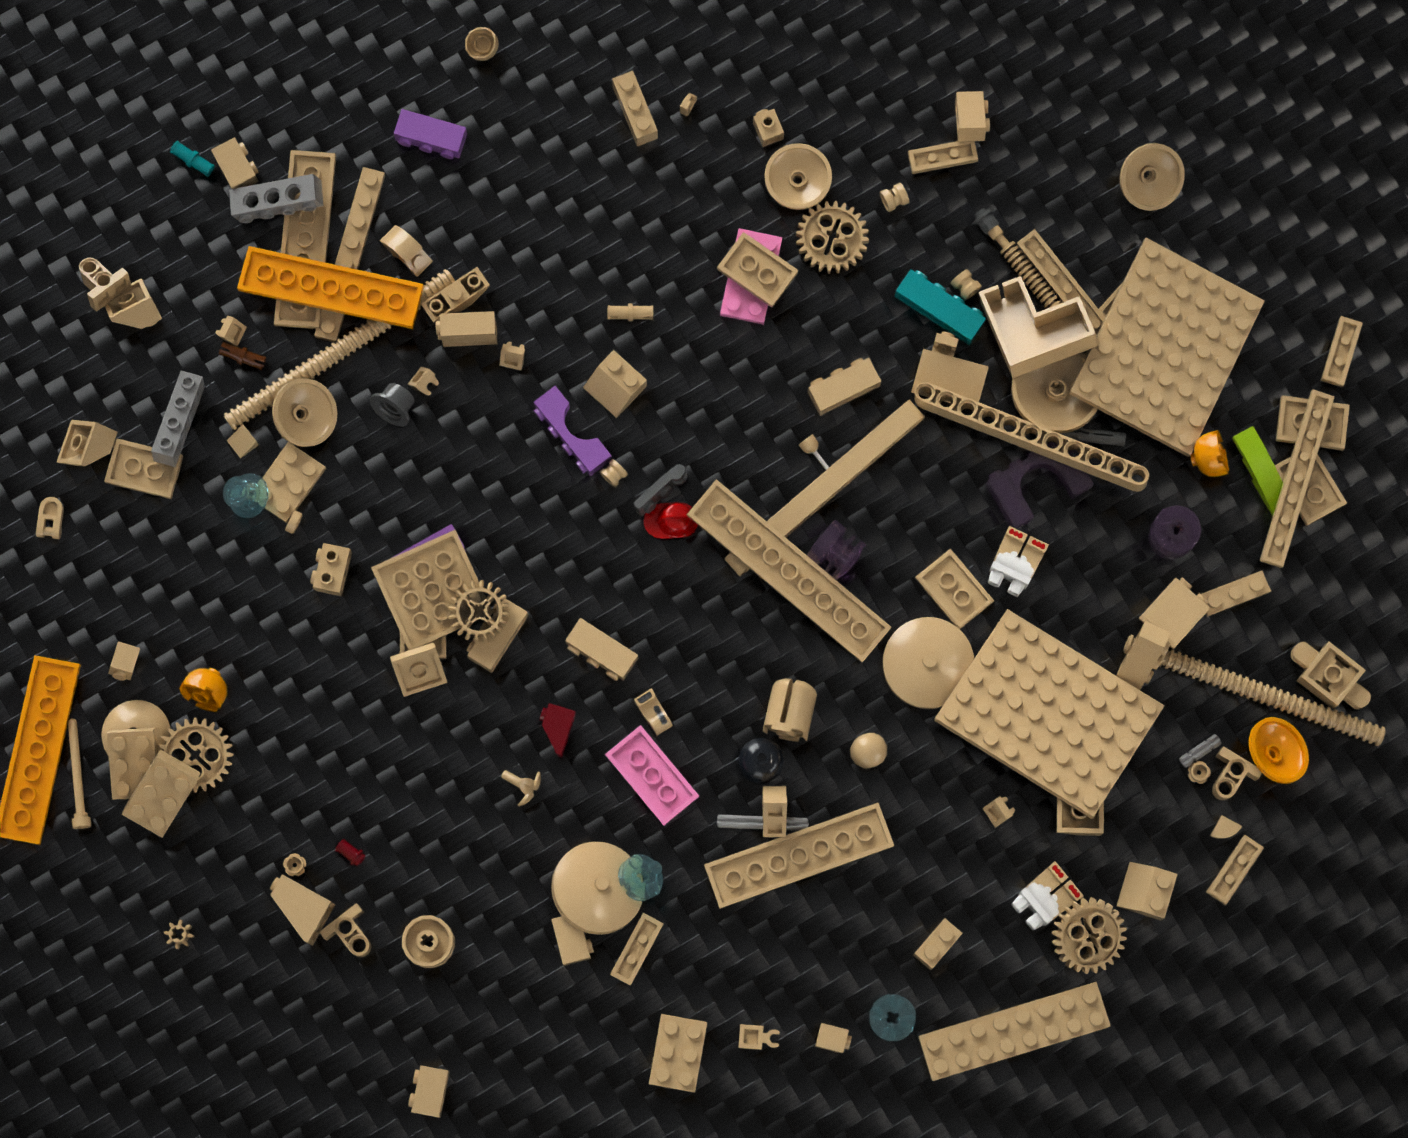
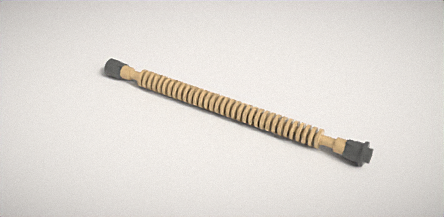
M991 208L979 210L974 215L976 219L973 223L978 225L985 235L988 234L993 241L996 240L1003 248L1000 253L1002 255L1005 254L1004 258L1008 259L1007 262L1009 264L1012 263L1011 267L1015 268L1014 271L1018 273V276L1022 277L1023 282L1026 281L1025 284L1027 286L1031 285L1029 289L1031 291L1035 289L1032 293L1034 295L1038 294L1036 298L1038 300L1041 299V304L1045 303L1043 307L1046 309L1063 303L1061 299L1058 300L1059 296L1055 295L1054 290L1049 292L1052 289L1051 286L1046 287L1048 285L1047 281L1043 282L1045 279L1043 277L1039 278L1041 274L1039 272L1036 273V268L1032 269L1034 265L1032 263L1029 264L1030 260L1026 259L1025 254L1022 255L1023 252L1019 250L1018 245L1015 246L1016 243L1014 241L1009 243L1004 237V232L999 227L1000 223L993 216ZM1089 350L1084 351V354L1087 355Z

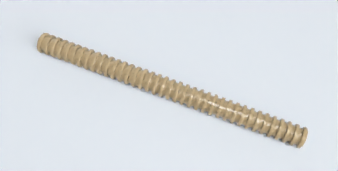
M444 269L442 274H437L438 277H432V281L425 282L418 310L421 309V303L455 282L448 270ZM366 320L367 323L360 324L361 327H356L354 332L349 331V335H343V339H337V343H331V347L326 346V350H320V354H314V358H308V362L301 363L302 366L299 367L297 365L294 371L291 369L288 375L285 373L282 379L279 377L276 383L273 381L271 386L267 385L265 390L261 389L260 393H255L253 398L248 397V401H242V405L239 406L238 404L236 409H230V413H224L225 419L232 429L237 430V426H242L243 422L246 421L248 423L251 417L254 419L257 413L260 415L262 410H267L266 407H272L278 391L285 384L296 379H315V375H321L320 372L327 371V367L332 368V364H338V360H344V356H350V352L355 353L356 348L361 349V345H367V341H373V337L380 336L379 333L382 332L384 334L387 328L390 330L392 324Z
M1132 634L1126 641L1123 650L1124 654H1127L1135 640ZM1173 649L1171 651L1168 650L1165 656L1160 655L1162 660L1159 667L1163 665L1165 669L1172 668L1171 671L1173 672L1177 670L1179 674L1185 673L1187 677L1191 675L1192 679L1199 678L1198 681L1200 682L1204 680L1206 684L1210 682L1214 687L1218 685L1219 689L1226 688V691L1232 690L1233 694L1239 693L1241 697L1245 695L1247 699L1251 697L1255 702L1259 700L1260 704L1272 705L1274 709L1278 707L1280 711L1286 710L1288 714L1292 712L1294 716L1300 715L1301 719L1307 718L1309 722L1313 720L1315 724L1319 722L1321 726L1327 725L1329 729L1334 728V731L1341 730L1342 734L1346 732L1350 737L1352 735L1356 739L1360 737L1362 741L1368 740L1369 744L1375 743V746L1381 745L1384 739L1385 727L1379 728L1378 724L1372 725L1370 721L1366 723L1364 719L1358 720L1356 716L1352 718L1350 714L1344 715L1342 711L1338 713L1337 709L1331 710V707L1325 708L1323 704L1317 705L1315 701L1311 703L1310 699L1303 700V697L1297 698L1296 694L1290 695L1288 691L1284 693L1282 689L1278 691L1274 686L1270 688L1269 684L1263 685V682L1256 683L1255 679L1251 681L1247 676L1243 678L1241 674L1237 676L1235 672L1229 673L1228 669L1224 671L1222 667L1215 668L1214 664L1210 666L1208 662L1202 663L1200 659L1196 661L1195 657L1188 658L1187 654L1183 656L1181 652L1175 653Z

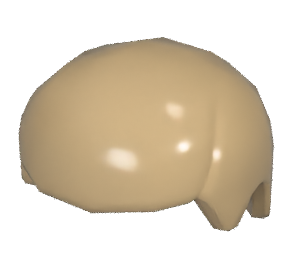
M487 27L475 28L469 32L465 39V50L475 60L486 61L492 58L498 51V38Z
M862 734L854 740L850 747L851 758L856 765L864 769L876 767L883 763L887 756V744L879 734Z

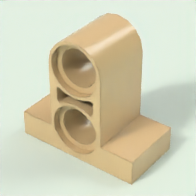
M86 258L79 264L83 283L91 290L87 293L90 306L96 312L131 287L129 274L123 268L112 275L94 258Z
M1223 746L1215 757L1225 762L1226 765L1215 781L1212 793L1218 800H1227L1236 793L1245 776L1256 781L1262 772L1257 766ZM1232 764L1240 766V775H1234L1231 772L1230 767ZM1221 783L1228 785L1230 790L1228 795H1224L1219 791Z
M763 786V837H786V786Z
M357 903L319 931L325 940H329L337 933L349 951L357 957H364L371 950L369 939L354 921L364 913ZM345 921H349L352 924V929L347 934H343L340 931V926ZM358 940H364L366 943V948L362 952L354 950V944Z

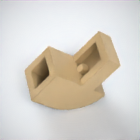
M396 225L380 240L394 257L400 259L416 277L433 262L424 252L423 247L410 234Z

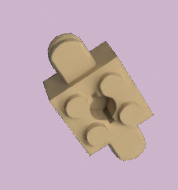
M1306 642L1298 643L1293 647L1290 657L1304 669L1296 681L1332 709L1337 707L1342 700L1357 710L1369 704L1371 694L1357 683L1366 670L1331 642L1326 643L1319 652Z

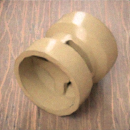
M901 183L894 185L890 190L884 189L880 191L881 200L888 212L895 210L898 205L904 206L909 203L907 192Z
M968 269L957 275L950 283L954 289H959L961 292L960 296L965 301L976 294L982 287L978 281L972 279V274Z

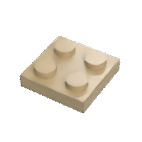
M434 643L390 657L404 697L448 683Z

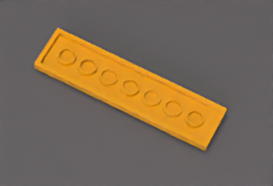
M248 246L237 289L241 292L413 329L424 285Z
M34 655L0 804V838L41 845L81 665L78 663Z

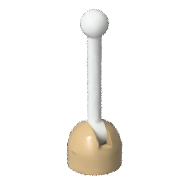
M813 434L799 444L802 451L807 454H814L825 470L829 468L817 452L818 441Z

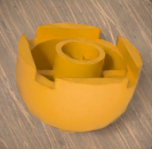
M1218 430L1208 432L1196 440L1194 452L1190 455L1192 465L1198 466L1201 473L1210 477L1229 474L1226 450L1223 449L1220 443L1223 440Z
M200 668L191 671L179 688L180 693L186 700L189 701L192 698L198 702L195 706L206 711L215 712L218 708L220 709L227 696V685L220 672L213 668Z

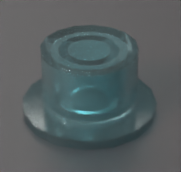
M248 473L229 479L223 489V498L236 515L243 518H253L265 508L269 490L261 476Z

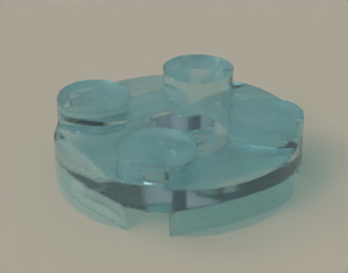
M643 854L632 855L619 868L618 878L620 885H624L627 890L626 894L636 901H646L660 893L663 885L662 866L658 861H654L649 856ZM641 873L643 875V882H641V879L637 877V874Z
M888 994L882 996L873 1004L869 1012L871 1029L878 1037L885 1041H899L906 1038L912 1032L915 1025L916 1012L909 1000L899 995ZM890 1011L893 1014L897 1013L899 1015L896 1019L898 1023L895 1025L892 1022L888 1023L886 1021L888 1018L887 1013Z

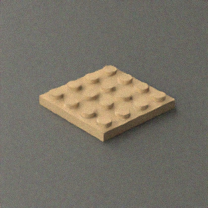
M456 530L371 567L408 650L423 646L460 629L459 625L456 628L451 627L453 623L457 622L456 618L448 619V616L455 615V611H449L448 606L455 607L456 603L450 601V598L453 597L458 600L459 596L455 594V591L459 590L461 593H464L463 584H466L467 588L471 589L470 582L474 581L475 587H479L478 578ZM475 592L467 596L476 603H481L486 599L483 592ZM461 602L459 613L463 623L469 618L471 612L469 607L464 602ZM487 602L483 606L479 605V607L469 603L475 610L474 616L470 619L471 621L475 617H486L483 610ZM490 605L487 608L489 615L493 614Z

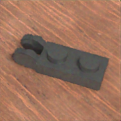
M679 464L665 473L634 502L636 512L641 517L645 513L652 512L657 505L656 503L662 498H667L675 486L684 484L688 477L686 468Z

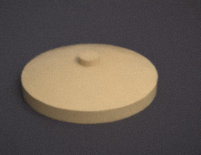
M1081 352L1013 378L1011 386L1012 399L1021 417L1028 422L1057 433L1072 432L1087 424L1098 409L1068 394L1087 355Z
M934 617L917 618L900 626L888 640L883 654V673L889 688L903 702L921 709L941 708L974 660V653L967 637L952 623Z
M588 842L574 847L559 861L552 877V896L557 910L570 925L586 933L609 934L620 930L636 916L643 901L644 883L637 864L625 851L609 843Z

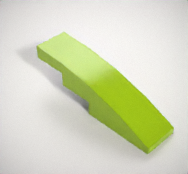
M1254 426L1233 436L1232 439L1243 456L1242 461L1253 478L1252 482L1273 517L1283 481Z

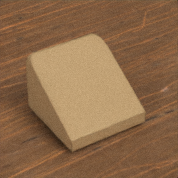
M244 425L239 427L227 440L240 458L259 445Z

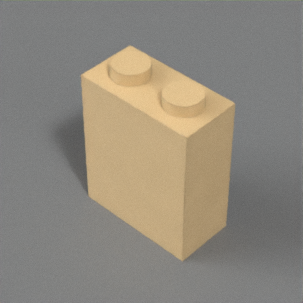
M495 312L440 314V321H436L438 340H442L443 347L498 344Z

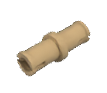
M608 305L607 318L608 320L628 319V322H633V319L653 320V305Z

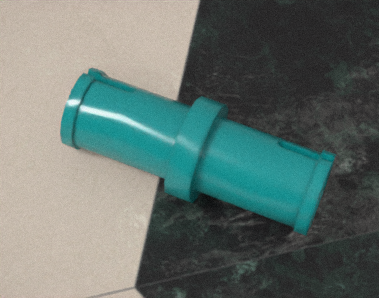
M176 141L171 147L170 153L186 162L185 165L189 168H195L206 177H209L213 172L215 165L199 156V152L196 150H190L179 141Z

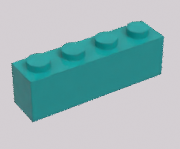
M910 269L895 292L894 297L968 345L972 343L986 320L983 317L984 314L979 309L974 307L971 309L965 305V301L956 295L951 296L942 285L931 283L927 280V276L918 270L914 272Z

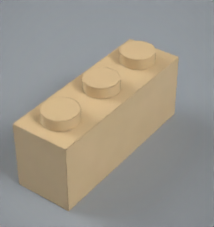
M631 71L612 78L614 92L636 145L640 146L658 139V130L634 72Z
M859 358L850 364L851 367L845 370L843 368L836 369L830 373V377L824 380L821 377L810 383L811 386L808 387V394L820 416L880 387L881 379L870 358L865 360Z
M506 598L501 603H509L510 606L503 608V612H510V616H503L502 619L506 620L508 624L503 625L500 623L498 625L503 629V632L499 633L495 629L493 632L496 638L494 639L491 638L489 633L486 634L487 642H483L482 635H480L478 642H474L473 639L467 648V652H469L467 655L468 659L491 673L529 616L527 611ZM495 604L492 609V619L494 621H496L498 617L497 604ZM484 622L479 631L486 630L491 626Z
M582 618L578 620L565 640L568 645L567 649L577 656L581 653L588 658L586 662L597 669L601 666L607 670L605 674L615 681L618 678L624 681L638 660L636 653Z
M1145 621L1123 659L1116 676L1139 690L1144 683L1149 684L1154 674L1151 670H1157L1162 660L1160 655L1165 656L1171 643L1167 642L1170 632Z

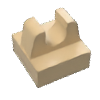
M227 316V318L221 320L223 323L221 330H216L215 333L227 343L238 346L247 327L234 317Z
M512 342L503 344L499 366L522 370L525 355L524 345L521 344L520 347L512 346Z
M420 367L408 385L412 389L429 396L431 392L427 389L428 383L431 382L433 385L438 386L439 382L430 369Z
M999 796L983 808L995 828L1012 817L1015 812L1014 807L1009 810L1005 804L1008 800L1007 797L1001 798Z

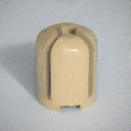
M792 679L778 680L772 686L763 732L768 734V730L779 735L780 739L799 742V738L803 737L807 741L817 693L811 685L804 681L796 680L795 683H792Z

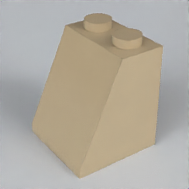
M1175 578L1139 617L1143 624L1145 621H1148L1170 632L1167 642L1171 643L1170 647L1172 649L1180 643L1210 609L1207 605L1209 601L1200 593L1196 596L1190 590L1192 586L1184 578L1180 580Z
M281 875L280 878L276 877L270 887V890H272L271 897L303 941L313 946L320 934L319 931L324 927L335 904L284 875Z

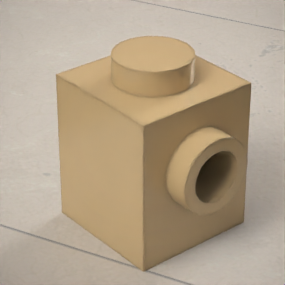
M763 109L757 112L756 116H753V125L763 147L784 139V131L775 109L769 111L768 109Z
M118 641L108 674H111L118 680H131L140 648Z
M821 1023L815 1047L843 1054L844 1049L849 1050L852 1036L848 1035L849 1030Z

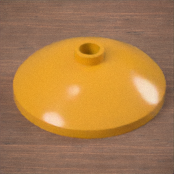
M1276 717L1265 718L1254 725L1249 736V750L1257 768L1267 778L1277 783L1289 784L1300 779L1308 768L1309 753L1299 731L1289 722Z

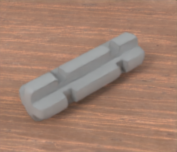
M1213 734L1207 741H1203L1191 749L1189 753L1182 755L1179 758L1181 764L1187 768L1194 763V760H1199L1211 752V749L1220 746L1221 740L1216 734Z

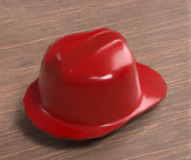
M681 502L657 504L652 512L646 513L644 516L646 531L651 536L659 539L688 537L694 533L698 524L687 516L692 506Z

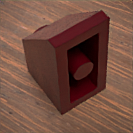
M549 703L548 708L543 707L539 720L543 721L542 727L557 756L562 758L576 711Z

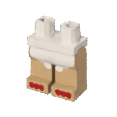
M1009 526L989 570L991 573L988 584L999 588L1004 578L1011 582L1007 592L1018 597L1023 589L1027 588L1049 544L1030 536L1021 556L1017 557L1028 534Z
M1056 861L1018 893L1019 896L1011 904L1019 914L1027 907L1030 908L1034 914L1025 922L1032 930L1042 925L1046 926L1059 913L1061 914L1065 911V906L1069 908L1072 906L1073 901L1077 902L1084 896L1071 880L1055 893L1050 894L1051 891L1068 878Z

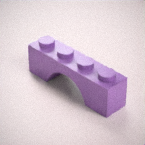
M556 386L534 401L536 409L533 411L541 421L546 420L550 425L548 427L549 432L555 439L559 437L564 443L561 445L569 456L574 455L578 460L576 465L583 474L587 471L592 476L612 459L611 454L598 438L583 440L573 436L568 431L565 425V417L570 409V405Z

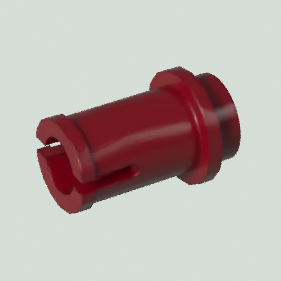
M342 839L335 848V851L348 859L352 866L356 865L358 867L366 857L363 854V850L359 851L345 839Z

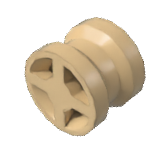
M614 459L609 461L607 468H602L599 471L602 477L615 488L619 485V480L626 478L628 475L626 470Z

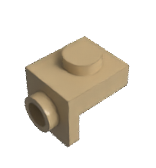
M948 332L937 333L932 351L954 357L959 339L954 338L955 335Z

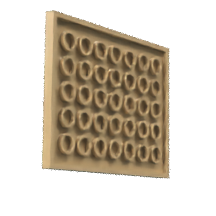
M1145 238L1096 336L1098 346L1089 350L1068 394L1189 457L1262 308L1264 300Z
M1007 609L934 721L1093 819L1165 705Z

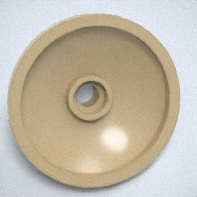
M795 143L780 148L770 157L765 169V184L769 194L777 203L790 209L801 210L815 206L827 195L832 182V171L827 158L818 149L807 144ZM795 178H800L802 182L800 184H796L793 180Z
M1150 143L1136 148L1128 155L1121 168L1120 187L1123 195L1128 202L1142 210L1153 211L1168 206L1179 195L1184 184L1185 171L1182 160L1173 149L1163 144ZM1149 171V176L1144 178V173Z
M306 378L296 379L285 384L278 391L272 407L273 421L280 435L288 442L301 447L315 446L325 441L335 428L337 422L336 402L331 392L318 381ZM297 410L301 412L300 418L296 415Z
M131 700L118 705L108 714L101 734L103 747L108 754V730L154 728L156 753L158 754L159 750L164 751L159 745H166L167 743L162 737L171 736L168 731L169 728L171 729V726L164 712L156 705L143 700Z

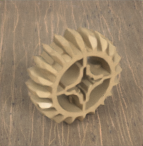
M480 580L479 587H475V582L471 581V589H468L467 585L463 584L464 593H461L459 590L455 591V594L459 596L458 600L453 597L450 598V601L456 603L455 607L448 606L449 611H455V615L448 616V619L456 618L457 622L453 623L451 627L456 628L458 625L461 627L457 632L459 636L463 631L467 632L465 640H469L472 634L475 635L474 642H478V636L482 635L483 642H487L486 634L489 633L491 638L494 639L496 638L493 632L495 629L499 633L503 632V629L498 625L500 623L503 625L508 624L502 617L510 616V612H503V608H507L510 605L509 603H501V600L506 598L505 594L500 597L496 595L501 590L499 587L494 592L490 590L493 583L490 582L487 588H483V580ZM475 592L488 594L487 598L481 603H476L467 597ZM493 600H495L498 607L496 621L487 612V608ZM461 602H464L471 612L469 618L464 623L459 613ZM487 602L483 613L488 620L485 617L480 618L479 616L471 621L470 619L474 616L475 610L469 603L479 607V605L483 606ZM476 620H483L491 626L482 631L469 628Z

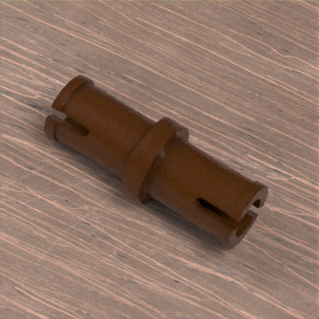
M223 341L221 347L230 351L220 349L219 355L236 360L237 364L242 365L244 363L262 371L264 365L256 362V360L265 363L267 357L250 352L246 347L240 348Z

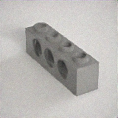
M314 174L229 190L231 216L241 223H250L253 219L257 218L271 219L274 215L278 214L292 215L295 211L300 210L314 211L316 207L324 206L322 180ZM301 192L299 198L295 200L296 194ZM279 196L278 202L274 204L275 198ZM258 200V204L253 207L254 202Z
M180 371L151 450L155 462L176 467L205 388L203 376Z

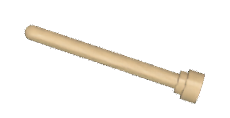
M70 719L68 721L76 808V814H74L72 819L73 829H85L91 827V817H88V813L85 812L77 721Z

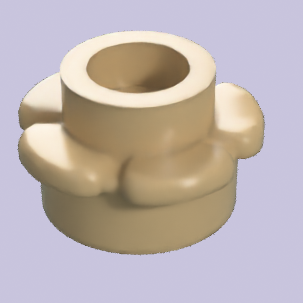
M1197 761L1188 768V777L1192 782L1203 784L1210 777V768L1202 761Z
M296 853L290 854L283 862L285 872L290 876H300L305 871L304 867L306 866L304 857H300Z

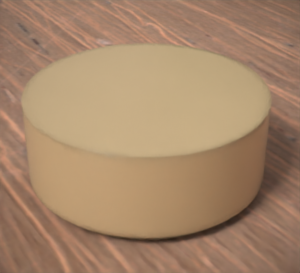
M296 510L293 512L285 531L291 534L295 533L303 517L302 513Z

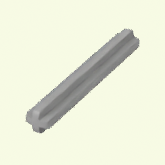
M718 815L717 826L719 828L763 829V816ZM787 817L786 830L799 831L809 826L808 818Z

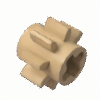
M179 920L178 925L170 922L171 929L164 932L170 938L166 943L172 944L175 942L176 949L180 948V944L189 946L188 939L194 937L188 931L192 926L189 924L183 927V920ZM177 929L180 931L184 930L182 939L174 938L177 935L175 932Z

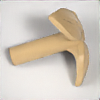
M507 770L502 773V779L517 786L525 794L518 804L519 807L525 805L534 797L533 792L538 790L541 781L540 772H537L535 780L520 778Z

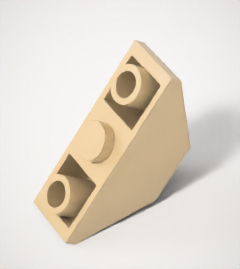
M476 267L421 303V306L432 322L436 323V321H440V314L460 313L472 305L490 287V284L479 268Z

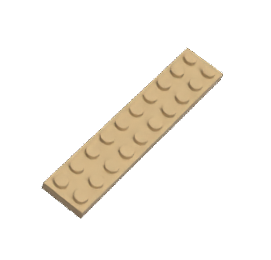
M717 479L687 513L689 518L861 663L891 629L889 624Z

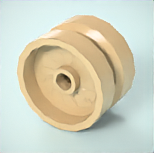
M432 915L420 916L413 919L405 927L402 935V948L405 955L414 964L423 968H436L445 964L452 956L455 948V937L451 928L442 919ZM427 938L433 939V941H431L433 945L430 947L425 945V940Z

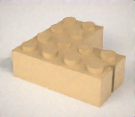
M1021 276L1002 283L1005 296L1003 299H1001L998 285L979 292L982 308L1012 378L1098 346L1096 333L1080 296L1036 312Z

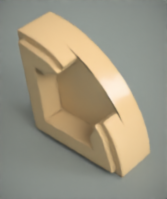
M689 93L680 105L681 114L689 115L697 101V96Z
M1221 815L1210 836L1217 839L1229 838L1235 835L1242 826Z

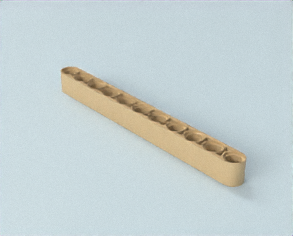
M920 383L915 389V403L924 410L1129 490L1142 491L1147 485L1149 472L1139 464L931 383ZM922 392H927L931 396L928 399H922L919 395ZM944 400L950 401L952 405L949 407H943L940 403ZM967 408L972 410L973 413L967 416L961 411ZM991 417L994 422L987 424L982 419ZM1006 425H1012L1015 428V430L1013 432H1007L1004 429V427ZM1032 433L1037 438L1035 440H1028L1025 435ZM1052 441L1057 443L1058 447L1051 449L1046 444ZM1076 450L1079 456L1071 457L1068 451ZM1097 458L1101 464L1092 465L1089 460ZM1117 466L1121 468L1122 472L1115 474L1110 468ZM1140 475L1144 480L1136 482L1132 479V476Z
M911 400L905 402L767 522L784 537H788L916 427L925 416ZM729 553L724 559L739 576H742L750 569L732 553Z

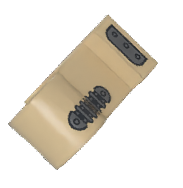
M652 688L634 699V703L657 736L673 726Z

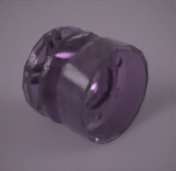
M1178 505L1167 507L1157 515L1149 527V544L1153 551L1162 558L1171 560L1182 558L1191 551L1200 538V521L1195 513L1187 507ZM1175 526L1179 527L1177 535L1173 534Z
M834 520L815 542L807 556L817 565L827 560L829 562L825 570L827 573L834 567L837 568L832 576L837 581L856 564L861 557L866 543L861 540L853 547L852 544L857 536L854 534L847 541L844 540L843 537L846 534L847 528L837 520Z

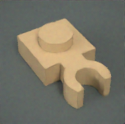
M740 1024L738 1048L762 1050V1043H766L771 1048L779 1047L778 1043L770 1041V1036L773 1034L779 1035L780 1031L770 1030L768 1033H763L764 1026Z

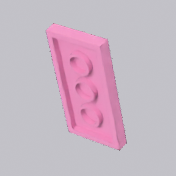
M738 229L736 241L744 232L779 256L782 237ZM728 278L720 316L764 325L768 305Z
M641 725L605 754L663 826L699 798L697 792Z

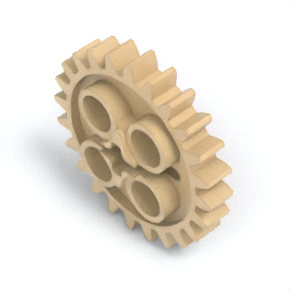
M828 201L825 202L824 208L817 204V211L809 208L808 213L810 217L803 215L802 220L805 223H798V228L802 231H796V236L801 238L796 241V245L803 246L799 249V254L806 253L804 261L811 259L810 267L818 264L819 272L824 267H827L828 274H830L832 268H835L838 274L842 266L848 271L849 263L856 266L855 258L862 260L863 255L860 252H866L867 247L863 244L869 242V238L864 237L868 234L869 230L862 229L866 225V221H858L861 213L853 215L854 207L846 210V203H844L840 208L837 201L831 207ZM827 219L832 223V225L829 227H823L821 226L820 221ZM839 219L841 222L836 231V238L833 239L828 255H825L824 252L827 248L829 237L832 235L835 223ZM849 227L853 233L845 235L841 232V229ZM818 239L821 240L824 243V245L820 248H817L813 246L812 242ZM841 247L845 253L843 255H836L833 249Z
M194 718L193 724L184 719L185 726L183 727L177 722V730L174 731L169 728L168 731L171 736H163L162 738L167 743L166 745H159V747L171 756H173L176 749H182L185 752V759L181 762L190 767L193 765L201 767L202 774L193 787L194 793H197L199 786L204 791H207V784L215 788L214 780L217 779L223 782L220 774H229L225 766L233 764L227 761V757L234 756L233 753L227 752V749L231 748L232 744H225L224 742L229 736L221 737L220 734L223 728L215 731V722L207 726V719H203L201 724H198L197 718ZM194 732H198L202 736L201 743L196 746L192 745L189 741L190 735ZM184 740L194 751L200 750L199 756L211 767V770H207L197 759L192 761L190 759L192 754L180 741ZM211 748L216 749L219 754L217 760L213 762L206 758V752Z
M1091 897L1088 903L1086 899L1081 898V905L1073 901V909L1065 906L1067 914L1059 913L1058 916L1062 919L1061 922H1054V925L1059 927L1058 930L1052 931V934L1057 936V939H1054L1052 943L1059 946L1054 951L1057 954H1061L1059 960L1062 962L1066 961L1065 965L1069 968L1073 967V970L1076 972L1082 969V972L1088 974L1091 969L1092 972L1097 973L1098 966L1106 970V962L1113 965L1112 957L1120 958V955L1116 952L1117 949L1125 948L1120 944V941L1127 940L1126 937L1121 935L1127 929L1119 926L1124 922V919L1117 917L1120 912L1115 909L1112 910L1113 906L1109 903L1105 905V901L1101 899L1097 902L1096 899ZM1098 915V922L1092 925L1093 917ZM1082 917H1083V921H1084L1085 926L1082 925V922H1081V918H1082ZM1078 925L1077 933L1071 936L1072 928ZM1107 936V942L1101 946V939ZM1087 946L1086 953L1080 956V950ZM1094 946H1096L1098 950L1097 954H1095Z

